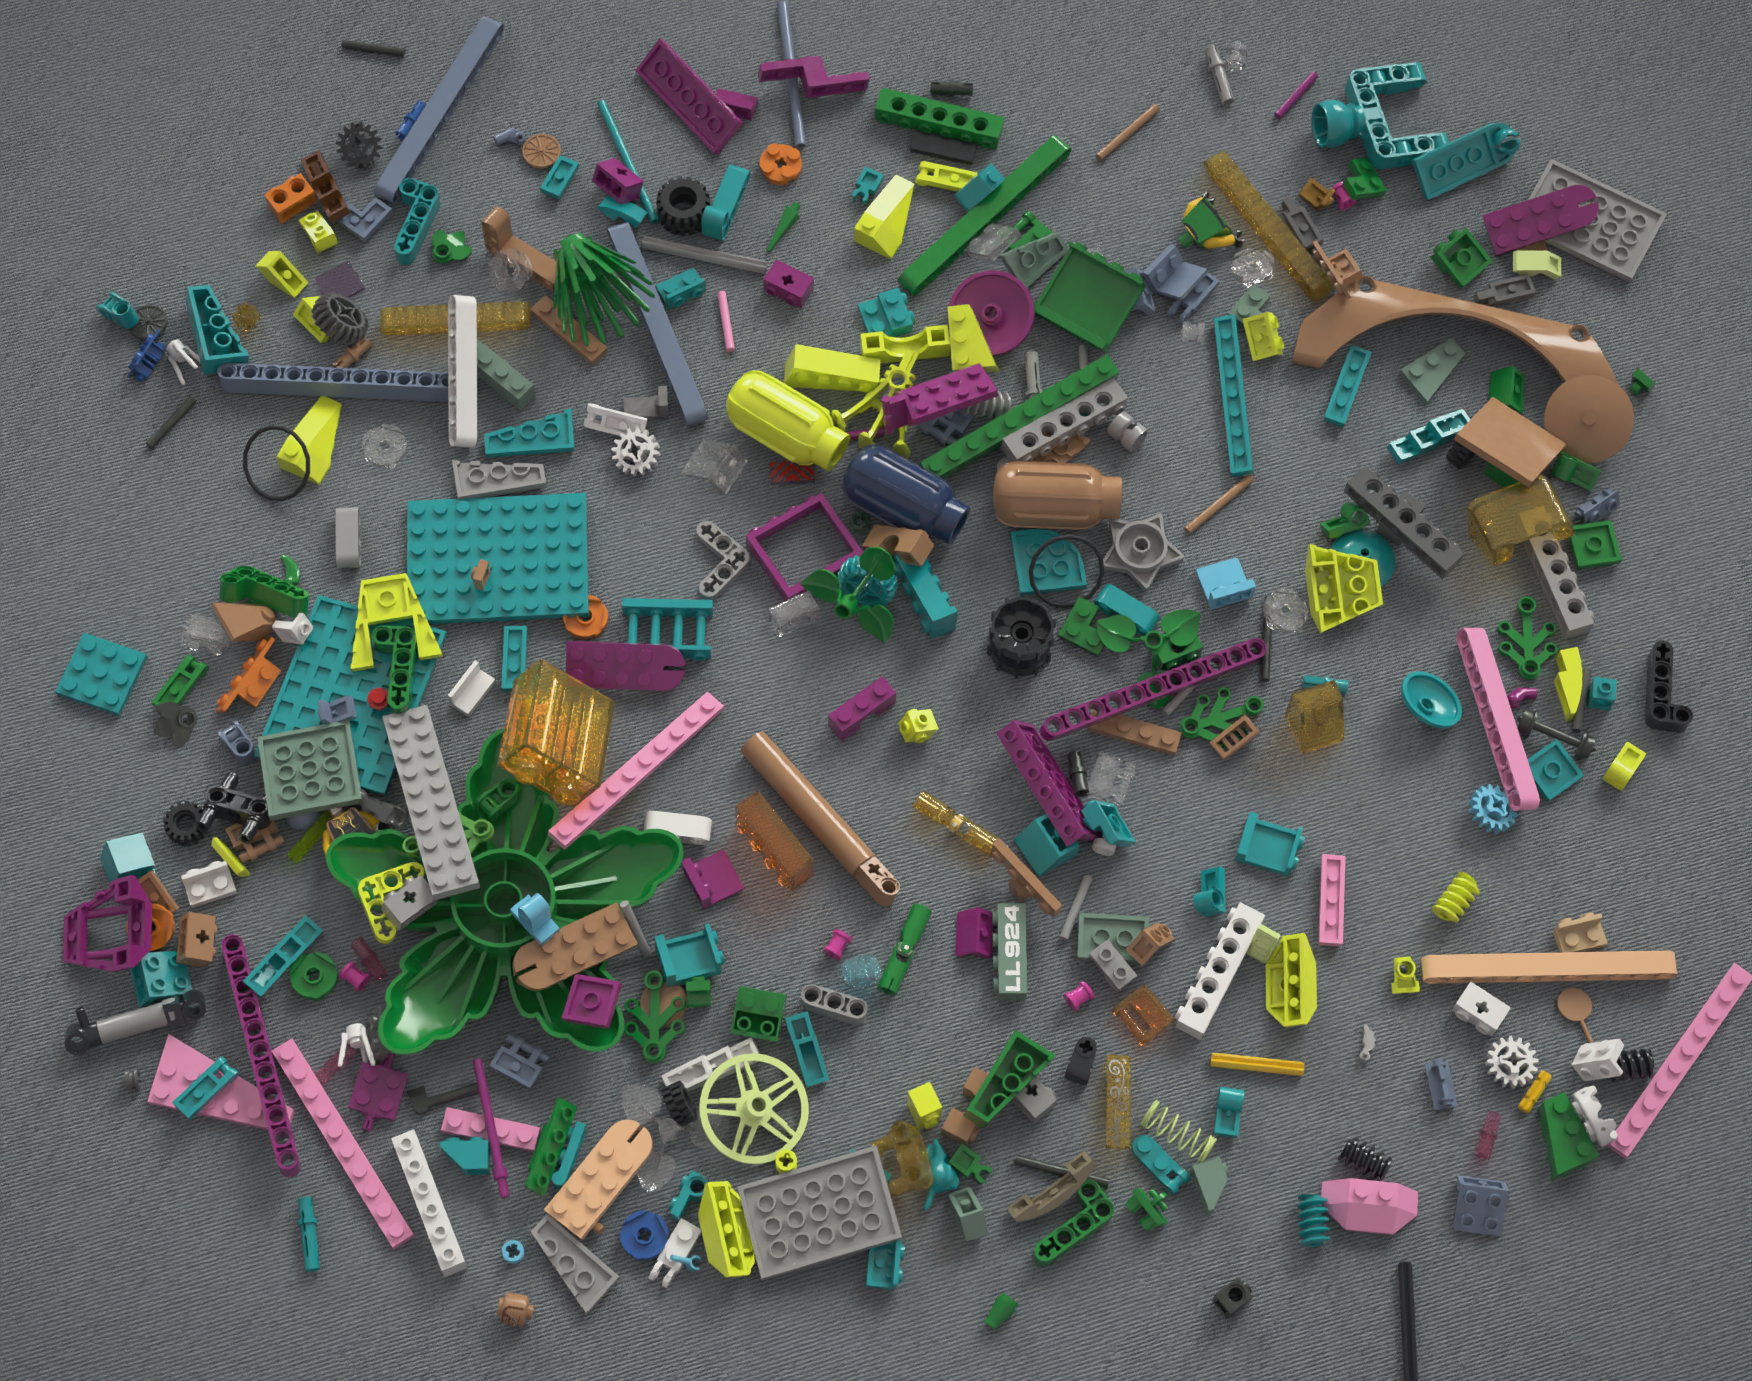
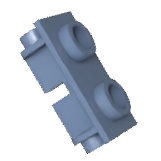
M1611 489L1603 490L1592 498V502L1595 505L1590 501L1577 508L1575 516L1578 519L1582 518L1584 524L1598 522L1601 518L1619 507L1618 490L1614 492Z
M1440 1058L1433 1060L1434 1063L1425 1064L1434 1110L1458 1107L1448 1061L1443 1062V1059Z

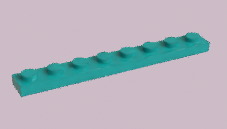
M1235 314L1214 318L1230 471L1232 477L1254 474L1237 319Z

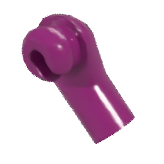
M1516 688L1507 696L1510 708H1519V701L1523 699L1536 700L1537 688Z

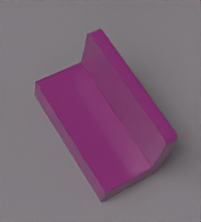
M717 89L715 94L738 118L752 121L758 102L757 97Z
M980 907L959 911L957 913L955 955L963 957L973 954L983 959L992 958V912Z

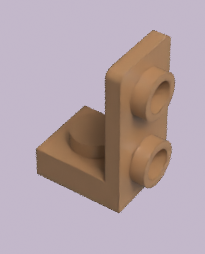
M1156 923L1142 930L1125 950L1143 966L1161 947L1171 943L1175 938L1171 935V930L1167 926Z

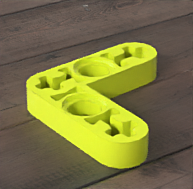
M411 862L369 876L360 881L358 895L378 942L383 944L392 942L396 936V927L384 913L380 916L372 915L370 912L371 907L374 905L382 907L383 898L392 891L398 892L403 888L401 872L404 877L409 875L410 870L413 869L414 872H419L417 877L422 875L424 878L425 872L421 864ZM388 876H393L397 878L398 884L395 887H388L384 880ZM413 876L405 877V882ZM365 885H369L370 888L374 887L372 892L374 899L371 901L369 893L367 891L363 892ZM383 920L386 930L391 929L388 937H385L384 934H379L382 930L380 922Z

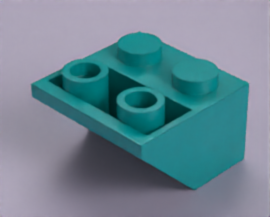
M1046 813L1035 819L1014 838L1015 844L1038 878L1078 855L1079 844L1077 841L1071 846H1066Z

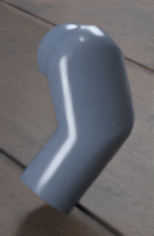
M513 128L493 137L497 146L506 142L520 145L526 140V136L522 131Z

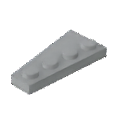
M452 460L458 500L491 497L547 487L543 464L514 463L513 465H503L502 462L480 464V461L460 463V460Z
M548 1214L531 1231L532 1236L586 1315L620 1279L613 1270Z

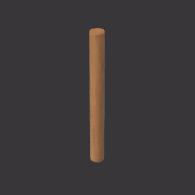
M1157 104L1152 105L1096 154V158L1102 161L1160 111Z
M1249 474L1186 525L1184 527L1185 532L1191 534L1254 481Z

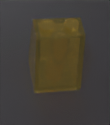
M1335 680L1292 693L1285 716L1301 754L1345 739L1343 698Z

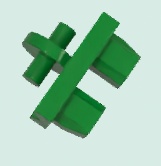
M1137 1187L1132 1191L1134 1195L1125 1204L1133 1214L1143 1207L1149 1213L1139 1221L1147 1232L1158 1226L1163 1227L1168 1223L1156 1207L1159 1206L1163 1212L1169 1208L1164 1202L1168 1197L1166 1192L1158 1195L1153 1188L1148 1192L1153 1199L1151 1201L1142 1188L1139 1189Z

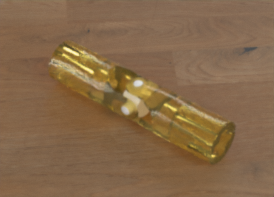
M923 790L913 804L914 809L936 823L947 826L951 832L986 855L992 856L991 848L992 844L999 839L997 836L962 814L955 813L950 806ZM964 823L967 824L969 829L967 834L958 831L964 826Z

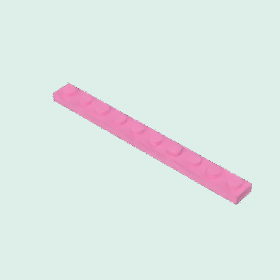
M706 692L548 831V836L564 850L567 849L721 713L724 705L710 693Z
M1735 963L1731 966L1616 1129L1617 1139L1606 1146L1624 1159L1629 1156L1751 982L1752 975Z
M291 1038L273 1049V1055L393 1250L415 1237L294 1040Z

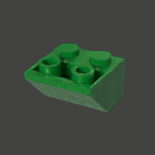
M739 986L731 1034L777 1042L783 1021L787 994Z

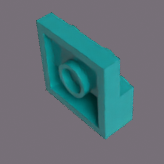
M899 287L878 293V298L857 304V309L867 333L883 332L889 337H898L913 332L915 316L912 310H907V296L905 292H900Z
M1091 800L1083 806L1084 809L1081 811L1085 816L1083 818L1085 824L1089 829L1101 831L1107 843L1130 847L1136 843L1115 804Z

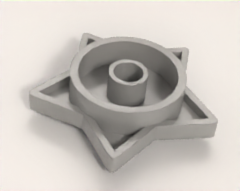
M1161 513L1144 521L1128 522L1109 519L1113 545L1103 559L1104 570L1127 573L1147 592L1159 570L1184 560V555L1165 536Z

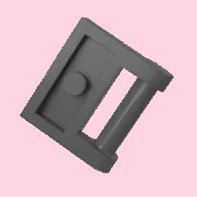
M379 1007L374 1015L367 1017L369 1044L374 1056L375 1065H381L389 1055V1050L382 1044L378 1034L379 1020L386 1009L385 1007Z

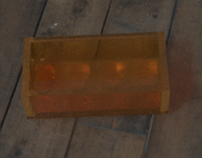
M758 790L735 806L736 828L742 835L746 834L748 836L750 846L755 852L759 851L763 855L765 865L768 869L775 870L778 874L777 879L784 888L787 886L792 892L814 876V860Z

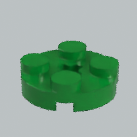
M313 952L314 954H304L296 959L290 969L291 984L299 996L308 1000L320 1001L336 987L338 981L337 969L333 960L323 953ZM318 971L319 979L310 981L308 974Z

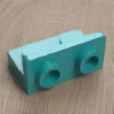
M694 267L655 285L667 309L679 307L685 301L691 298H698L706 292V281L704 278L699 277Z

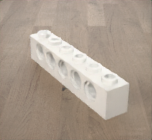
M1241 902L1237 909L1232 907L1226 919L1230 921L1227 928L1222 927L1216 938L1219 941L1217 947H1211L1206 959L1209 962L1206 968L1201 966L1195 979L1199 980L1196 987L1191 986L1185 996V999L1188 1000L1186 1006H1180L1175 1015V1019L1178 1020L1176 1028L1199 1040L1202 1039L1247 953V949L1259 924H1262L1264 920V914ZM1240 927L1245 933L1237 934L1233 928ZM1231 947L1235 953L1227 954L1223 948ZM1219 966L1223 968L1224 973L1218 974L1214 972L1213 967ZM1210 986L1214 992L1208 994L1203 991L1202 987ZM1200 1006L1204 1012L1195 1013L1192 1007Z
M413 1129L391 1138L444 1277L466 1269L467 1265L415 1130Z

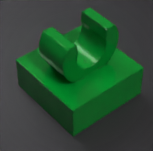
M1639 368L1632 374V380L1635 382L1631 385L1630 391L1635 396L1643 389L1649 393L1655 387V382Z

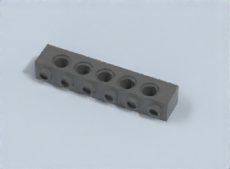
M1364 466L1347 482L1344 493L1442 580L1461 563L1464 556L1461 547L1446 538L1445 533L1441 529L1435 528L1429 523L1428 518L1424 514H1419L1408 500L1402 499L1391 485L1385 484L1374 470H1369ZM1368 490H1374L1377 494H1371ZM1389 504L1393 506V508L1388 509L1384 505ZM1400 519H1407L1410 523H1403ZM1422 533L1427 538H1421L1417 534ZM1434 548L1441 549L1443 553L1436 552Z

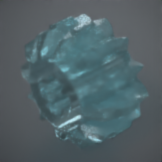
M859 955L858 957H852L844 961V964L841 966L842 978H844L847 987L855 989L858 987L864 988L878 983L879 979L882 978L881 965L875 956Z

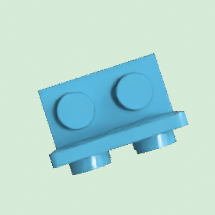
M1238 558L1229 559L1196 570L1197 577L1211 610L1253 598L1256 585L1253 579H1246Z

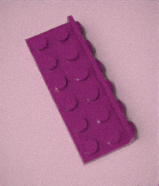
M1013 720L998 731L997 736L1066 846H1071L1079 839L1094 841L1095 838H1103L1101 831L1089 829L1083 820L1085 816L1081 811L1084 809L1083 802L1079 797L1075 796L1074 788L1035 726Z

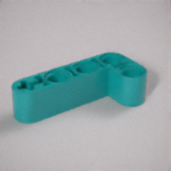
M731 164L728 166L712 206H706L702 216V235L720 241L725 240L749 183L751 170Z
M412 178L402 180L399 185L403 203L411 206V210L394 244L397 261L402 265H409L416 259L441 204L438 189L435 186Z

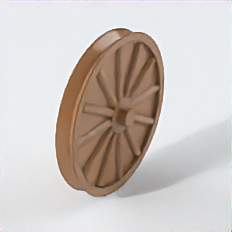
M536 134L525 141L522 153L528 165L537 169H545L555 164L559 155H561V148L559 142L553 136Z

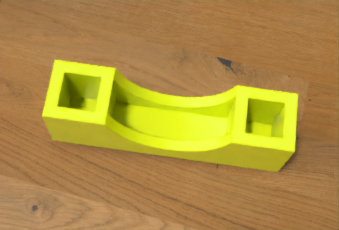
M948 326L925 327L920 333L905 338L889 337L883 332L864 333L860 337L861 355L881 359L880 364L901 362L907 350H911L919 355L917 360L948 357L950 354Z

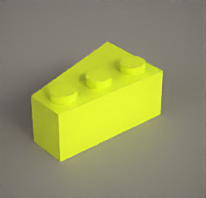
M969 304L949 306L948 320L952 371H958L980 363L986 373L999 372Z

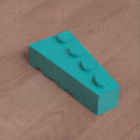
M896 554L894 558L895 575L897 577L900 576L903 582L901 584L905 595H909L912 600L911 607L913 612L919 614L922 620L920 625L925 634L928 633L930 638L934 639L956 630L958 611L955 606H950V597L947 592H941L940 580L937 575L930 574L932 573V567L927 558L922 566L905 564Z

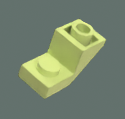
M1514 251L1513 272L1520 275L1529 274L1530 277L1542 273L1557 279L1561 277V257L1549 251Z

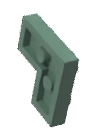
M1252 284L1228 315L1235 314L1237 324L1245 329L1243 319L1262 314L1260 310L1269 301L1271 295L1255 284Z

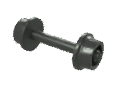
M1525 709L1523 715L1517 717L1519 722L1517 729L1525 735V738L1529 737L1533 729L1576 747L1573 757L1575 759L1577 757L1588 759L1590 753L1596 751L1594 746L1596 738L1589 735L1587 730L1584 731L1581 739H1578L1536 721L1539 710L1531 711Z

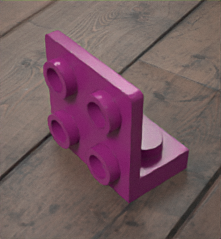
M720 850L695 863H692L690 857L681 862L682 871L702 909L708 908L744 890V886L725 850Z

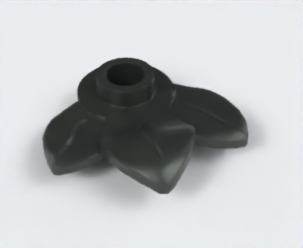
M175 702L159 704L156 708L161 718L155 723L153 733L161 737L171 736L174 746L184 744L189 739L190 729L196 725L197 715L195 711L188 707L181 708ZM184 714L188 716L186 723H183L181 720Z

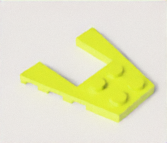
M406 573L361 580L351 664L352 672L375 668L369 625L411 618L414 621L419 659L426 660L443 657Z

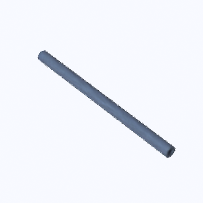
M779 1L777 6L784 60L789 58L795 59L788 2ZM797 78L787 79L795 147L803 149L806 147L798 80Z

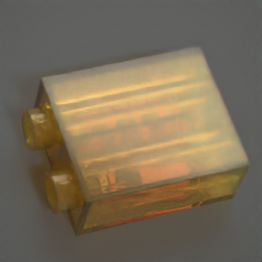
M539 659L513 682L497 766L513 774L519 782L533 785L548 793L557 803L574 808L601 787L615 701L544 660Z

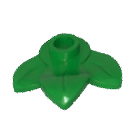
M438 229L432 236V244L434 246L432 256L437 263L445 264L451 260L461 261L469 257L473 251L471 247L465 245L464 231H457L447 235L443 230Z

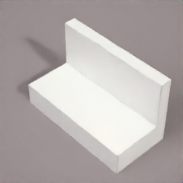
M476 660L448 694L450 706L467 717H470L496 683L493 677L480 670L479 662Z

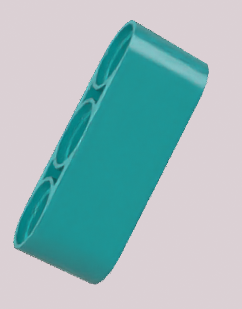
M1106 584L1094 601V604L1099 606V610L1110 617L1124 615L1131 618L1135 623L1136 633L1141 636H1145L1149 631H1152L1161 619L1156 611L1111 584Z

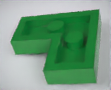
M1368 158L1352 159L1348 163L1355 177L1346 178L1342 184L1352 200L1381 197L1387 192Z
M1078 597L1058 637L1099 657L1105 645L1100 640L1097 629L1090 626L1099 610V606Z

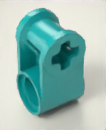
M113 291L109 293V297L102 304L96 306L103 317L125 329L134 327L139 321V317L130 302Z

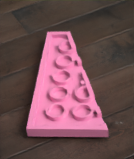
M168 1034L147 1102L152 1105L178 1110L172 1102L207 1070L214 1061ZM220 1071L215 1076L220 1079L224 1074ZM239 1076L235 1081L229 1083L197 1114L268 1130L258 1088ZM271 1095L266 1098L269 1101L276 1099ZM286 1105L291 1125L294 1110ZM276 1116L272 1119V1122H280L283 1117Z

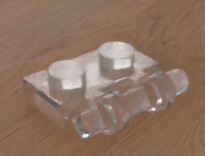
M1100 752L1088 783L1089 794L1087 796L1107 802L1110 794L1115 796L1113 803L1122 806L1124 799L1128 797L1130 782L1135 778L1137 764L1129 761L1126 768L1123 769L1119 767L1122 759ZM1116 776L1122 778L1119 786L1113 785Z

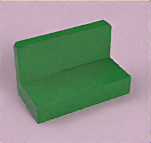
M1514 366L1492 371L1489 400L1494 397L1517 413L1522 414L1525 374Z

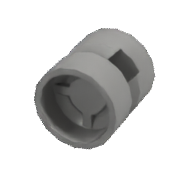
M1123 411L1111 422L1106 433L1116 441L1121 440V445L1129 452H1133L1145 440L1148 430L1139 422L1134 423V418Z

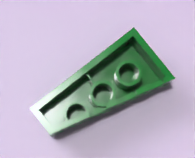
M1015 1030L963 1116L984 1128L1056 1055Z

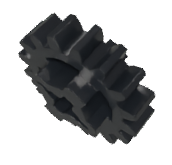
M359 122L358 127L351 123V129L344 126L345 134L338 133V136L342 139L336 142L337 145L341 146L337 153H343L341 160L348 159V166L355 163L356 169H359L360 164L368 168L367 162L369 161L375 164L373 158H380L381 156L377 153V150L383 149L382 146L378 145L382 138L375 137L378 131L374 130L371 132V125L369 124L366 128H363V122ZM359 131L368 133L371 138L365 139L361 137ZM351 134L352 140L349 144L345 145L347 137ZM357 138L360 142L365 143L362 146V154L359 149L354 148V145L357 144ZM374 145L372 153L367 157V150ZM354 152L358 154L359 160L351 158L347 153Z

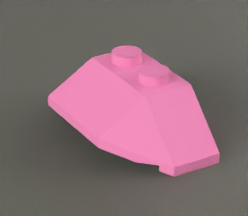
M1352 1178L1322 1182L1321 1197L1327 1198L1328 1202L1321 1204V1206L1329 1209L1328 1214L1344 1230L1394 1235L1417 1216L1418 1191L1399 1183Z

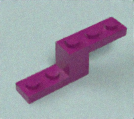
M807 56L800 59L789 58L777 62L767 61L760 64L757 75L759 83L800 77L806 98L866 91L870 80L868 72H853L846 75L835 74L827 77L821 56Z

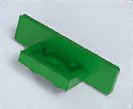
M563 1098L557 1099L548 1125L544 1124L528 1166L530 1173L525 1187L539 1196H544L577 1110L575 1105Z

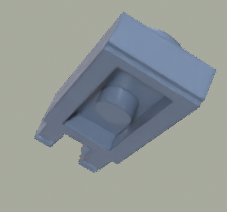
M1208 273L1183 300L1176 299L1167 314L1172 317L1182 305L1186 310L1179 316L1178 322L1184 324L1191 313H1194L1219 285L1220 280Z

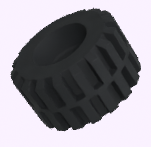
M682 176L677 177L678 180L672 178L669 180V184L664 183L662 185V189H659L658 197H656L657 216L660 224L664 225L666 231L671 230V233L674 235L680 233V236H685V233L693 235L694 231L700 232L702 230L704 210L706 206H710L709 192L706 191V186L704 184L700 185V181L697 179L692 181L691 177L682 179ZM680 202H689L694 205L691 209L685 211L677 210L673 207Z

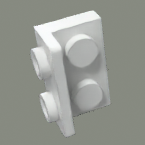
M215 861L210 863L208 867L191 869L181 876L192 908L237 894L226 861Z

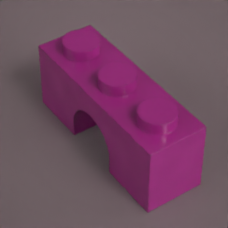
M883 676L831 712L828 715V726L841 741H844L860 729L861 723L872 713L880 715L896 703V691Z

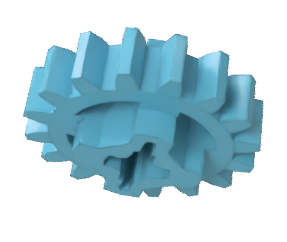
M1488 784L1486 787L1481 786L1471 795L1472 799L1468 804L1472 807L1468 812L1475 815L1472 818L1473 821L1478 820L1480 822L1479 828L1485 826L1486 832L1489 833L1493 829L1494 833L1498 834L1500 831L1505 832L1515 823L1514 819L1518 814L1510 808V802L1506 797L1505 791H1500V786L1497 785L1494 789L1491 784Z

